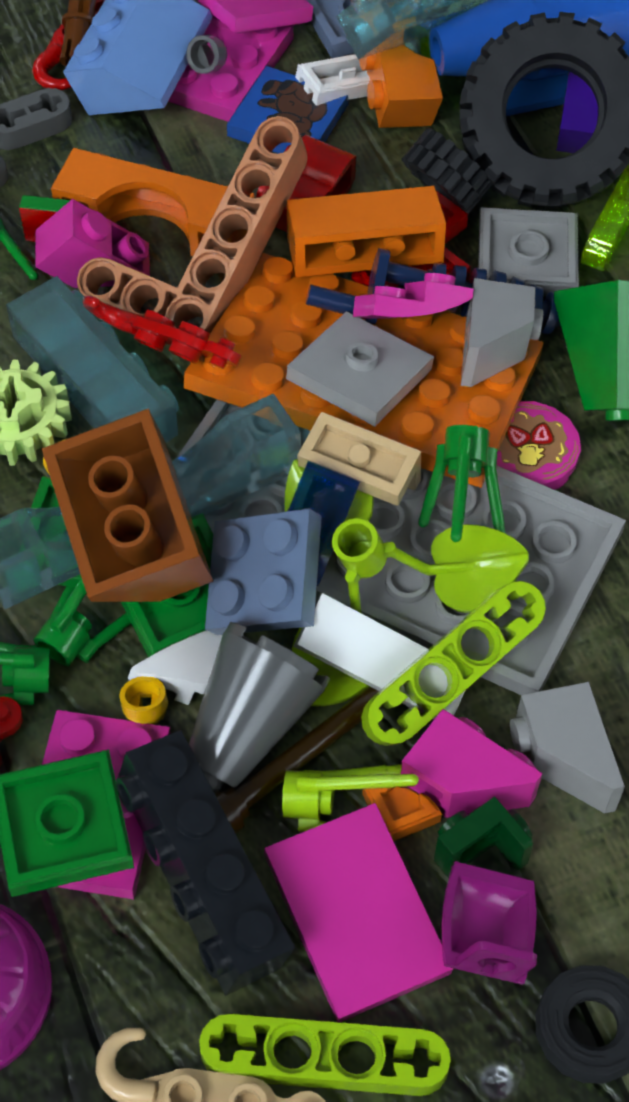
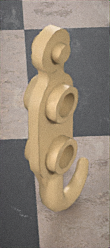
M125 1028L113 1033L102 1044L96 1057V1076L100 1087L111 1099L118 1102H326L319 1094L311 1091H301L289 1098H280L261 1079L190 1068L176 1069L142 1080L123 1077L116 1068L115 1060L117 1053L129 1042L143 1040L146 1036L143 1028Z

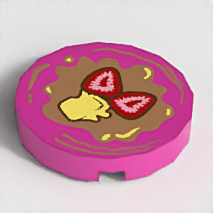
M520 401L497 452L496 465L557 490L568 481L569 476L574 472L581 453L579 433L571 420L556 408L535 401Z

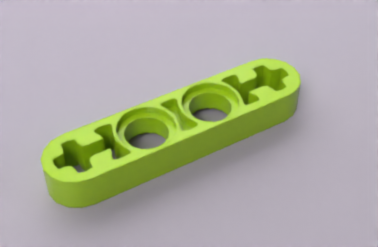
M524 581L512 582L496 590L368 701L361 716L362 727L366 735L375 743L384 746L400 744L414 736L438 715L442 709L447 707L538 627L544 619L546 611L545 600L540 590ZM507 596L511 600L523 598L527 604L522 610L526 620L518 617L507 622L499 629L492 621L500 618L510 609L511 604ZM486 612L488 613L489 619L484 616ZM477 629L486 635L489 641V650L483 660H472L463 652L461 640L466 630ZM503 634L507 636V640H504ZM427 665L439 667L447 677L446 691L438 698L427 696L419 686V674ZM402 685H404L408 696L399 690ZM409 697L414 703L424 709V712L420 715L417 706L408 708L397 719L398 725L401 727L399 732L394 728L383 731L378 725L384 717L379 709L381 705L386 709H390L400 705Z
M224 1014L210 1020L203 1028L199 1039L201 1060L207 1071L251 1076L261 1079L267 1084L424 1096L430 1095L441 1088L446 1081L451 1062L449 1048L440 1036L428 1030ZM225 1033L236 1034L238 1045L257 1047L256 1034H267L263 1045L265 1066L255 1065V1051H235L233 1061L225 1062L221 1060L220 1051L216 1048H211L212 1044L222 1043ZM285 1037H300L308 1043L311 1055L305 1065L290 1069L283 1067L277 1062L274 1056L275 1046ZM349 1042H363L372 1049L375 1055V1062L370 1070L361 1074H353L342 1068L338 1061V1054L341 1048ZM385 1044L395 1045L393 1059H412L415 1049H426L428 1060L438 1062V1066L429 1067L427 1076L420 1078L414 1076L415 1070L413 1065L393 1062V1077L382 1076L386 1059Z

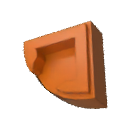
M404 787L362 789V795L367 805L376 803L393 841L441 822V811L423 793L418 794Z

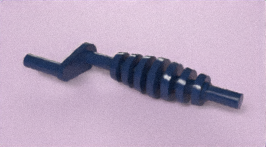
M379 248L373 262L367 295L374 294L375 286H385V281L404 286L405 283L424 281L425 273L446 274L447 266L443 263H434L432 269L425 271L389 261L390 250ZM455 265L450 275L456 277L455 285L472 288L474 278L487 280V270L481 268H474L468 281H466V266ZM495 270L492 272L489 280L507 283L506 273ZM512 277L509 281L511 284L525 285L524 280ZM310 284L305 304L344 314L346 311L353 314L355 296ZM531 284L530 286L536 287L535 308L543 309L541 333L551 334L554 328L561 327L554 303V293L549 292L543 301V288ZM469 301L461 305L462 317L467 315ZM458 306L448 309L446 311L455 313ZM361 318L373 325L377 321V319Z

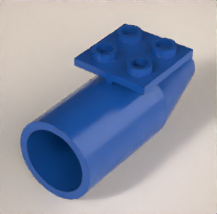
M488 0L431 28L429 35L431 58L435 61L436 70L439 75L466 77L472 61L476 62L481 54V48L490 38L497 39L502 35L503 28L515 21L521 25L529 22L530 15L544 12L546 18H558L560 12L575 13L573 20L587 23L588 18H592L602 23L601 31L608 36L615 32L625 41L623 49L629 56V0ZM546 68L526 75L517 83L508 98L506 116L563 105L569 71Z

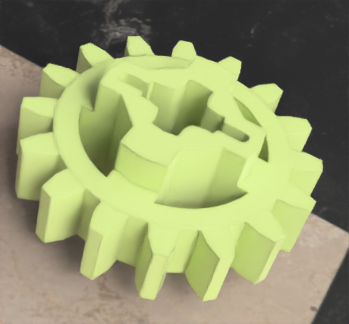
M12 360L9 370L2 371L0 367V455H7L10 466H15L18 455L26 454L31 462L37 461V449L54 444L53 436L66 438L68 434L66 422L72 420V413L65 384L58 385L57 376L53 370L41 376L39 363L33 362L27 370H22L19 361Z

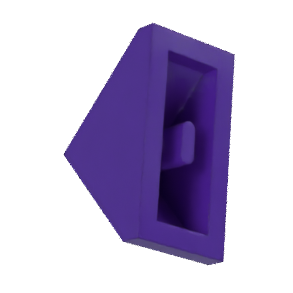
M569 72L556 151L574 153L582 148L593 135L598 119V106L595 95L587 83L577 75Z

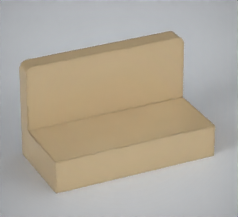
M321 412L297 454L298 466L396 506L400 504L407 488L416 490L421 481L420 450L324 412Z

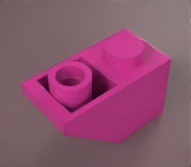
M75 199L70 200L36 229L35 267L73 288H78L77 277L82 266L91 259L99 257L113 260L150 276L149 243L136 233L124 229L104 217L100 212L88 208ZM115 280L107 281L101 287L114 286Z
M444 709L441 710L402 760L401 774H415L419 779L417 785L404 786V788L428 796L437 805L442 815L447 818L463 810L469 815L493 797H496L506 810L529 807L536 798L543 774L535 769L532 761L523 753L514 749H504L487 738L484 731L475 722L465 717L456 718Z

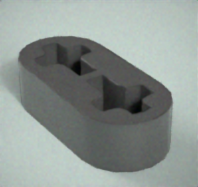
M46 88L0 104V149H17L66 130L72 121L68 95L56 88Z

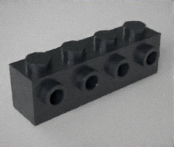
M179 730L126 752L118 778L116 779L118 794L125 808L129 812H133L143 831V841L152 862L156 866L161 867L171 887L170 893L173 904L182 920L188 921L199 943L200 957L207 972L212 978H217L225 996L280 970L295 949V946L182 731Z

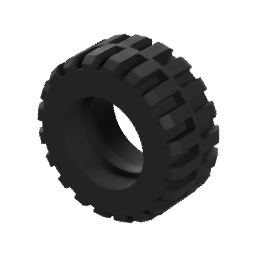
M544 12L530 15L529 22L519 25L515 21L504 27L502 35L497 39L490 38L481 48V54L476 62L472 61L461 92L460 129L465 152L470 156L471 160L476 161L480 165L479 168L485 172L488 179L492 182L495 192L502 197L507 195L518 200L517 204L530 208L532 205L545 206V209H559L563 205L572 204L575 206L586 202L588 198L597 193L600 194L608 188L629 164V56L623 49L625 41L615 32L611 36L605 34L600 30L602 23L592 18H588L587 23L573 20L575 13L560 12L558 18H546ZM546 68L566 70L580 77L593 91L598 106L596 128L589 141L573 154L555 159L541 158L525 151L511 135L506 119L508 98L517 83L529 73Z

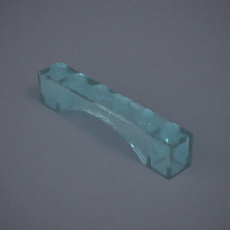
M274 393L225 415L207 435L184 454L172 461L191 518L201 513L204 515L209 514L288 476L292 462L297 459V454L301 449V432ZM59 506L50 508H21L0 518V602L4 609L80 574Z

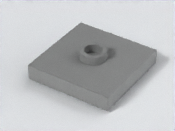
M481 207L478 268L487 270V280H489L492 272L496 270L506 273L507 283H509L512 277L524 280L525 286H530L531 284L543 288V296H547L549 292L554 293V291L579 287L577 213Z
M346 311L287 365L286 379L375 427L432 370L434 356L361 318L353 317V314Z

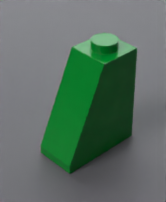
M615 280L554 291V303L584 411H605V421H629V281Z

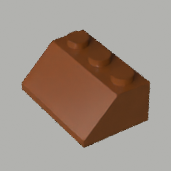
M149 408L42 448L84 587L91 602H160L213 582L165 440Z

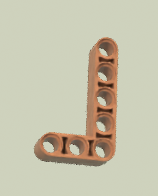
M276 116L268 118L257 128L178 287H174L113 260L99 257L86 262L79 270L77 285L81 294L84 297L94 296L106 304L141 316L145 315L140 313L143 304L150 299L156 298L159 301L152 311L174 321V328L178 329L181 321L188 322L192 318L202 317L203 321L200 328L211 333L233 298L249 281L287 205V200H289L306 166L308 159L307 150L295 123L286 117ZM280 143H291L288 150L283 153H272L275 146ZM269 186V190L263 196L258 198L250 197L252 191L257 187ZM236 230H248L242 240L234 243L228 242V238ZM217 273L225 274L221 284L211 288L205 287L207 280L212 275ZM115 280L114 286L109 292L97 295L103 283Z

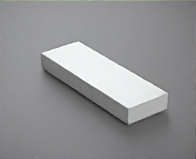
M324 593L320 594L315 601L314 626L303 627L294 644V647L377 691L383 689L428 650L426 647ZM434 665L425 666L419 674V686L427 696L438 698L446 691L447 677L439 667ZM402 685L399 690L408 696L404 685ZM465 691L445 707L444 710L454 716ZM409 697L402 702V704L410 708L417 706L421 714L424 712V709L414 703Z

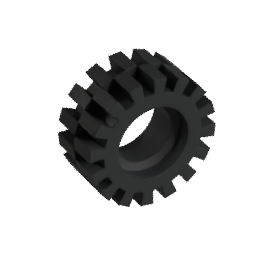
M427 128L402 158L406 168L411 170V173L420 179L424 186H435L436 191L467 214L472 211L492 187V182L488 179L485 172L479 168L480 165L476 161L471 160L468 154L462 149H458L450 139L446 140L441 133L435 132L431 128Z

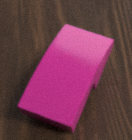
M425 273L424 281L405 283L404 289L375 286L374 294L355 296L353 317L390 319L438 313L471 300L474 288L455 285L456 277L452 275Z

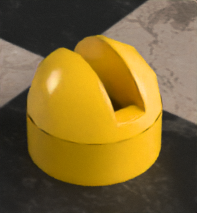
M143 676L136 677L122 687L119 697L122 711L128 721L156 725L164 718L167 712L168 700L165 686L159 679ZM143 698H151V704L143 706Z

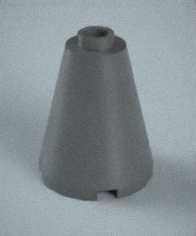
M230 622L225 632H223L189 742V746L213 791L215 789L221 791L224 784L236 789L325 691L330 681V678L326 675H317L319 669L275 641L261 635L256 643L244 636L243 634L247 627L234 622Z

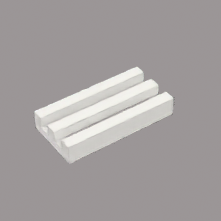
M359 53L299 64L295 76L299 83L305 81L304 90L307 94L313 93L312 101L316 106L348 95V100L366 97L370 81L367 71L361 70Z

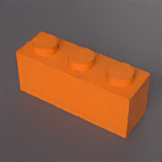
M435 186L287 200V240L296 277L372 270L379 248L390 250L389 261L406 266L444 262L446 221Z

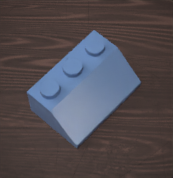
M105 0L98 13L93 17L92 23L80 44L76 46L74 54L63 73L88 115L165 108L188 65V44L194 37L204 35L213 16L209 9L193 0Z

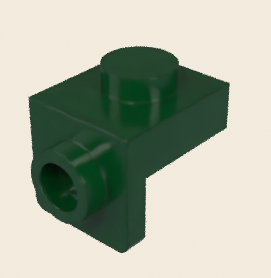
M493 797L469 815L464 810L456 813L440 827L434 861L449 878L455 861L469 864L495 845L516 870H520L528 864L533 848L532 833L528 824L519 813L513 809L507 811L497 798Z

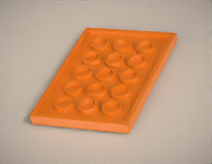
M263 253L249 281L233 298L209 337L210 341L216 343L219 342L220 338L234 343L233 351L242 356L238 366L226 364L225 368L221 369L209 363L211 357L201 356L198 364L191 362L184 372L185 389L310 431L320 413L324 412L420 450L421 468L433 472L436 462L437 445L445 444L446 428L449 426L472 425L485 428L490 432L489 447L499 450L518 404L540 359L544 342L530 339L525 360L472 387L460 386L466 317L442 311L422 316L377 319L374 326L434 356L432 370L374 427L286 379L287 365L343 315L306 305L310 284L354 296L367 295L369 286L335 276L334 274L296 277L291 261ZM447 466L446 472H445V475H444V476L456 480V476L450 475V474L448 473V466ZM481 468L480 476L469 477L468 484L482 488L485 481L484 468Z

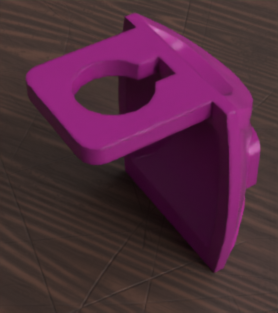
M455 861L450 872L443 904L442 952L444 966L523 985L528 971L537 965V954L533 953L537 914L534 881Z

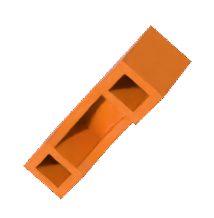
M352 0L351 25L353 32L359 33L361 41L359 63L361 70L367 71L370 78L367 88V100L369 108L375 109L379 128L432 126L443 100L434 59L419 55L407 48L397 38L391 27L390 21L406 14L411 0Z
M73 148L54 181L51 191L53 198L75 199L88 208L100 212L114 223L128 217L140 215L156 216L171 221L187 236L190 244V255L193 257L228 186L105 156L100 153ZM254 193L250 194L251 198H254ZM236 230L230 235L228 242L234 243L242 240L248 230Z

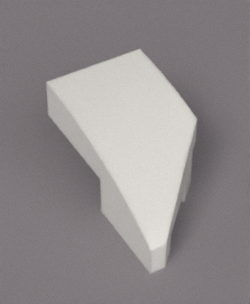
M206 630L181 640L133 666L128 679L130 681L141 676L157 678L164 684L165 689L176 694L174 700L189 705L194 692L205 693L222 635H216Z

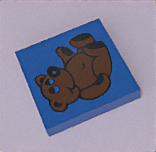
M266 66L227 123V136L250 144L257 128L262 122L271 117L281 116L295 123L301 137L308 135L325 142L348 106V95L316 106L312 101L313 93L307 94L304 90L305 81L299 83L295 77L296 75ZM280 143L275 146L272 152L283 153L291 143Z

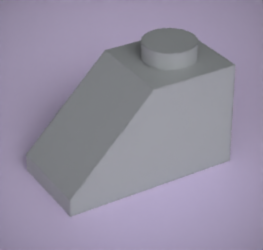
M474 278L472 286L474 288L473 298L469 301L466 315L460 386L472 387L525 360L529 340H539L542 328L543 309L535 308L536 287Z
M589 682L521 695L516 718L510 720V733L515 750L521 753L525 752V755L534 764L535 769L543 773L541 778L602 813L616 811L625 786Z

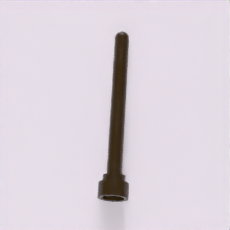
M369 686L235 790L231 787H227L223 791L215 789L213 792L235 834L244 828L243 820L250 816L249 808L284 782L286 770L298 771L362 722L361 716L365 705L379 691Z

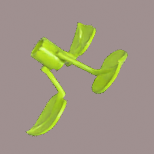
M298 459L292 462L285 488V512L311 509L322 515L319 555H325L334 550L347 570L345 580L348 583L350 608L361 614L360 578L372 577L379 573L389 557L425 575H436L434 588L439 599L446 606L464 613H471L496 590L515 582L529 562L527 549L510 535L485 526L464 524L462 539L459 542L451 540V528L444 530L434 538L431 544V555L435 564H426L398 549L393 542L383 543L377 530L369 522L374 510L373 496L298 466ZM303 627L299 628L293 642L292 652L319 669L317 675H326L330 678L325 691L311 706H329L342 703L369 687L294 647Z

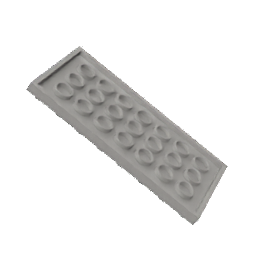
M216 400L173 462L191 518L203 513L214 534L215 521L285 512V488L293 460L297 459V454L310 430ZM496 465L505 532L520 542L529 553V562L515 582L524 581L540 590L545 600L546 611L544 619L538 627L481 677L519 695L543 690L624 530L626 520ZM421 468V481L417 489L407 488L398 506L374 497V510L369 522L375 527L383 543L393 542L398 549L426 564L433 565L435 562L431 555L432 541L438 534L452 526L455 479L444 476L427 527L421 528L418 525V519L432 476L431 471ZM486 479L482 488L468 484L463 525H480L494 529ZM334 550L328 554L319 555L316 599L320 594L324 593L350 607L348 583L345 580L347 570ZM392 557L387 558L386 564L379 573L372 577L360 578L359 580L362 614L427 649L470 614L458 612L446 606L439 599L434 588L436 575H425ZM507 596L511 604L510 609L492 622L500 629L507 622L518 617L526 620L522 610L527 604L523 598L511 600ZM486 612L484 616L489 619L488 613ZM468 629L462 636V650L470 659L480 661L488 654L489 641L480 630ZM503 634L504 640H507V636Z

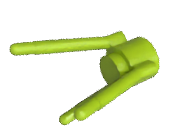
M402 764L329 771L286 770L282 797L283 817L298 819V832H305L327 823L320 820L321 814L332 815L335 790L415 786L418 784L419 779L415 774H401Z

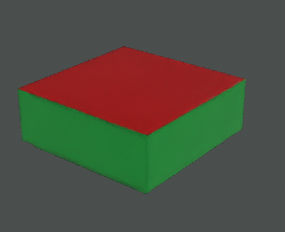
M23 195L19 211L25 241L36 242V229L70 200Z

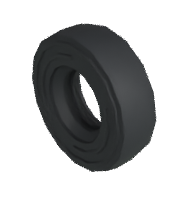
M580 965L560 973L544 989L535 1013L536 1037L546 1059L563 1075L582 1083H608L629 1073V979L623 974L607 967ZM584 1001H595L605 1005L613 1013L617 1023V1033L609 1044L602 1047H590L582 1044L573 1036L569 1028L568 1016L577 1004Z

